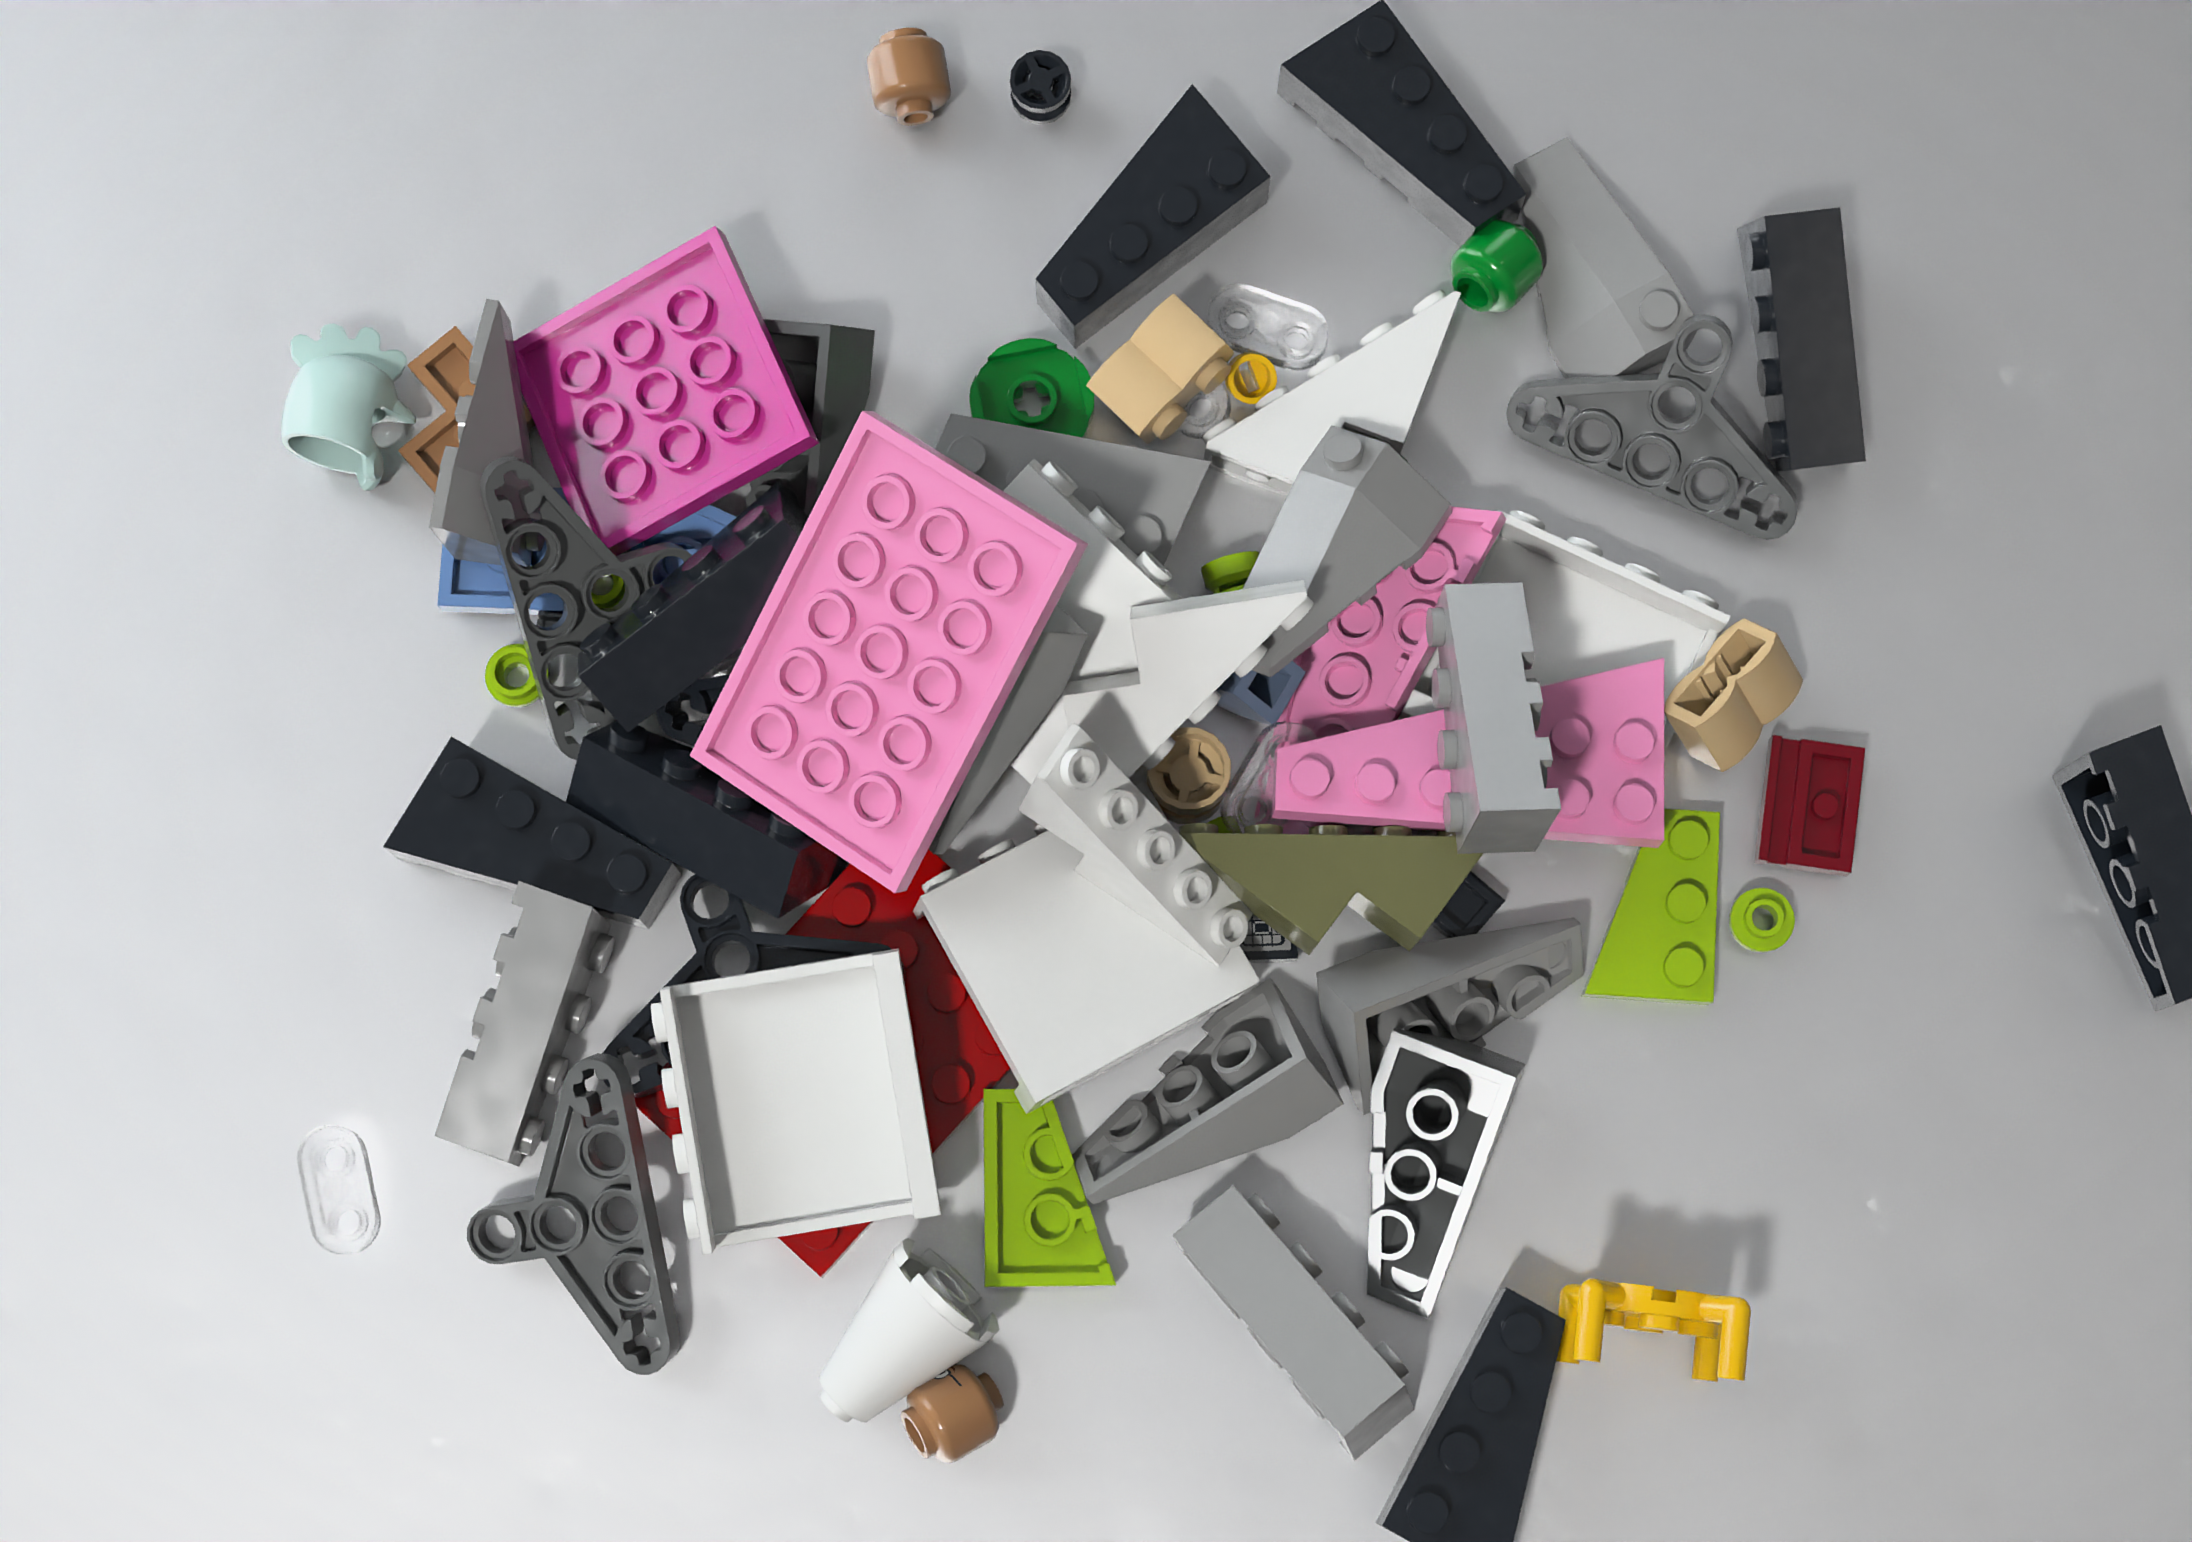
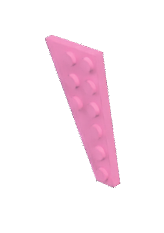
M1452 507V514L1421 559L1407 570L1401 566L1397 567L1376 584L1377 594L1362 606L1356 601L1328 622V633L1292 660L1306 673L1275 726H1272L1253 825H1279L1283 827V834H1309V828L1314 826L1340 825V823L1272 818L1274 756L1277 748L1398 719L1437 648L1429 647L1427 642L1426 615L1428 608H1435L1445 584H1472L1506 521L1502 512Z
M1664 658L1541 686L1543 705L1539 728L1535 731V736L1549 737L1553 762L1551 767H1547L1546 788H1558L1561 804L1559 814L1543 839L1659 848L1664 841ZM1444 709L1277 748L1274 756L1272 818L1379 827L1405 826L1410 829L1445 831L1443 801L1445 793L1452 792L1450 770L1440 769L1437 753L1439 731L1446 730Z

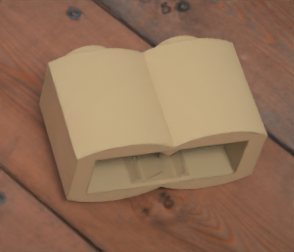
M1173 293L1152 311L1134 332L1130 340L1118 348L1101 365L1086 386L1148 445L1156 437L1160 440H1165L1182 425L1187 417V412L1184 408L1191 398L1200 391L1204 394L1212 392L1225 380L1231 370L1228 361L1234 355V352L1219 335Z
M1744 618L1730 626L1717 638L1706 655L1704 665L1690 672L1675 686L1665 702L1664 714L1691 757L1724 772L1739 763L1752 750L1760 737L1763 725L1773 721L1791 705L1801 689L1803 678L1777 633Z

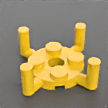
M1595 1278L1588 1279L1582 1284H1568L1560 1291L1558 1316L1566 1321L1556 1362L1579 1364L1580 1360L1600 1362L1604 1325L1655 1334L1671 1331L1678 1332L1677 1334L1695 1337L1691 1379L1718 1382V1378L1745 1381L1751 1307L1744 1298L1710 1295L1678 1289L1674 1292L1654 1289V1286L1616 1283Z

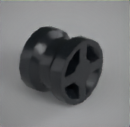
M1036 50L1026 53L1016 61L1010 75V96L1014 110L1021 118L1034 124L1055 122L1065 114L1071 100V75L1067 64L1061 57L1050 51ZM1034 92L1036 94H1041L1044 100L1034 95L1029 96V93Z

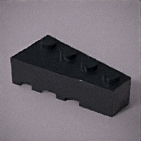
M1384 0L1375 3L1281 64L1277 93L1293 107L1297 104L1317 121L1316 126L1332 140L1336 141L1339 139L1364 160L1363 166L1380 180L1385 178L1408 197L1407 203L1457 245L1461 246L1470 236L1475 235L1497 219L1511 223L1518 220L1526 197L1525 191Z
M1193 84L1035 279L1037 304L1075 349L1267 203L1271 176Z
M1840 207L1764 216L1738 228L1737 232L1750 306L1751 323L1758 356L1757 382L1759 392L1765 399L1768 422H1765L1763 428V441L1767 458L1769 460L1774 459L1778 472L1866 461Z
M779 481L660 584H656L642 593L634 601L630 610L614 624L605 623L599 626L581 643L580 649L582 651L578 654L577 676L627 733L746 644L809 518Z
M618 721L598 729L582 739L566 799L568 804L777 919L827 889L847 867L848 862L692 758L690 754L693 748L647 731L640 725H637L627 733Z
M2159 725L2088 752L2052 776L2155 1012L2192 998V814L2162 726Z
M452 736L383 848L400 860L444 870L453 875L475 881H483L511 889L514 892L518 881L591 906L603 917L648 930L682 876L670 861Z
M1507 1287L1497 1289L1378 1516L1376 1524L1408 1542L1514 1541L1566 1321L1564 1318Z

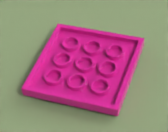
M716 226L514 341L521 391L568 504L615 556L622 554L819 444L726 235Z

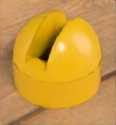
M1246 352L1237 355L1229 362L1231 370L1225 378V385L1229 393L1237 400L1247 404H1256L1264 395L1275 389L1277 373L1273 364L1266 357L1257 353ZM1246 361L1258 388L1248 393L1239 370V366Z

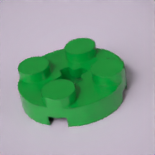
M1037 338L1019 339L997 348L987 358L988 362L980 369L977 377L975 375L969 394L971 417L1086 438L1094 416V393L1086 386L1091 377L1082 362L1075 356L1073 359L1067 352L1058 349L1057 344ZM1027 388H1035L1038 397H1049L1050 405L1042 407L1041 414L1038 416H1029L1026 411H1018L1014 403L1023 400V390Z

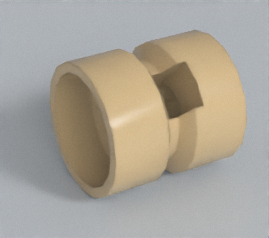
M1182 727L1170 736L1176 741L1171 751L1151 770L1147 769V785L1168 820L1177 824L1199 823L1209 819L1221 808L1227 795L1231 778V760L1226 747L1214 734L1200 728Z

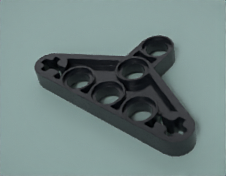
M695 874L682 887L680 904L696 953L664 987L722 977L715 969V959L720 949L729 944L743 945L749 951L750 963L745 973L891 950V948L878 943L754 932L743 900L729 892L728 906L723 914L711 919L702 918L694 910L693 902L695 895L701 888L713 883ZM901 961L904 982L906 984V970L904 964ZM660 991L612 1040L602 1054H610L618 1058L623 1064L624 1059L622 1055L629 1051L638 1059H646L658 1054L650 1045L649 1040L655 1038L651 1004L661 1002ZM668 1041L661 1042L662 1053L672 1066ZM654 1062L639 1070L640 1081L632 1084L635 1098L645 1097L663 1090L661 1073L663 1066ZM608 1079L603 1080L606 1086L610 1088Z

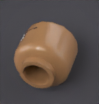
M901 28L889 31L880 37L879 44L867 56L874 106L884 115L896 117L901 125L914 126L929 122L934 117L933 112L943 107L951 97L944 47L934 38L928 37L922 29Z
M954 1364L907 1395V1409L901 1412V1419L911 1442L924 1458L928 1459L934 1456L941 1462L953 1463L991 1442L996 1437L999 1429L996 1411L1003 1408L1004 1403L999 1389L987 1373L983 1372L976 1376L965 1365Z

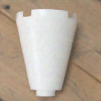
M907 1238L894 1248L819 1376L820 1383L824 1388V1391L820 1394L822 1402L836 1417L844 1422H849L852 1418L860 1422H868L909 1395L915 1388L935 1378L988 1343L1000 1330L998 1320L993 1312L983 1320L974 1308L982 1298L976 1289L954 1267L931 1249L927 1248L920 1256L912 1253L911 1251L915 1243L912 1239Z

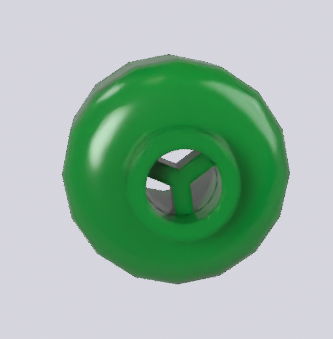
M1499 219L1493 221L1475 235L1470 236L1453 254L1450 264L1453 289L1461 293L1459 299L1473 310L1480 312L1489 311L1492 313L1507 312L1515 306L1540 279L1543 270L1541 252L1532 232L1520 224Z

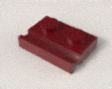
M1772 735L1770 737L1764 774L1755 864L1781 865L1783 868L1845 877L1852 873L1865 748L1801 739L1800 741L1785 739L1779 735Z

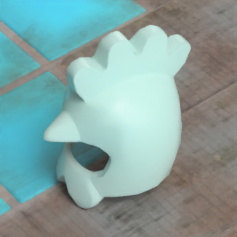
M334 323L324 325L321 328L320 340L317 341L303 334L294 336L290 343L291 356L293 361L300 367V370L291 384L284 406L281 434L283 445L299 458L315 465L335 471L356 474L362 489L366 491L374 490L381 480L384 471V461L381 451L372 437V427L377 423L384 422L416 423L415 415L398 399L394 382L402 375L406 366L407 358L405 354L399 350L381 351L380 335L370 327L360 329L354 339H349L343 327Z

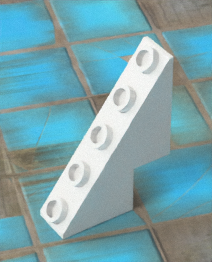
M1443 290L1434 292L1413 308V317L1396 327L1391 322L1381 324L1361 339L1360 344L1362 347L1343 359L1336 353L1317 363L1307 374L1310 379L1290 391L1286 385H1283L1264 395L1255 404L1256 412L1237 423L1233 417L1217 423L1202 436V440L1206 444L1203 460L1211 461L1209 465L1211 469L1287 497L1300 469L1331 425L1386 442L1400 455L1454 316L1461 293L1454 291L1446 295Z
M1304 580L1131 607L1130 622L1139 671L1068 682L1062 694L1068 729L1073 722L1080 726L1127 778L1142 764L1148 770H1151L1171 751L1176 741L1170 736L1187 719L1196 724L1215 707L1221 698L1216 689L1233 672L1240 678L1250 672L1267 652V648L1262 643L1280 625L1288 631L1309 612L1314 602L1307 596Z
M1073 722L1035 777L1018 811L1084 854L1074 869L1076 873L1219 967L1229 950L1238 947L1246 938L1248 921L1253 913L1089 735Z

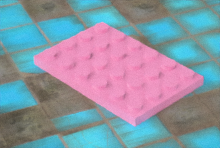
M862 411L690 756L892 892L906 891L1088 543L876 412Z

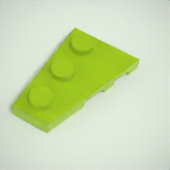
M1664 808V841L1659 848L1638 847L1626 878L1622 895L1613 918L1609 922L1601 943L1600 952L1581 997L1710 1005L1714 1002L1720 812Z
M984 1089V1288L1116 1286L1053 1100L1026 1114L1014 1093L1015 1089Z

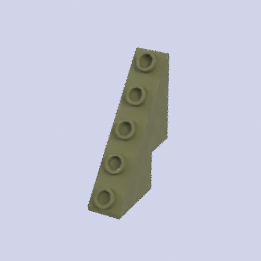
M1191 823L1179 827V834L1255 916L1308 955L1312 953L1346 906H1349L1410 952L1483 855V853L1457 854L1455 832H1446L1445 830L1437 831V836H1412V829L1405 826L1378 827L1373 830V835H1348V828L1340 825L1314 826L1309 828V834H1283V827L1274 824L1246 826L1244 833H1218V826L1208 823Z

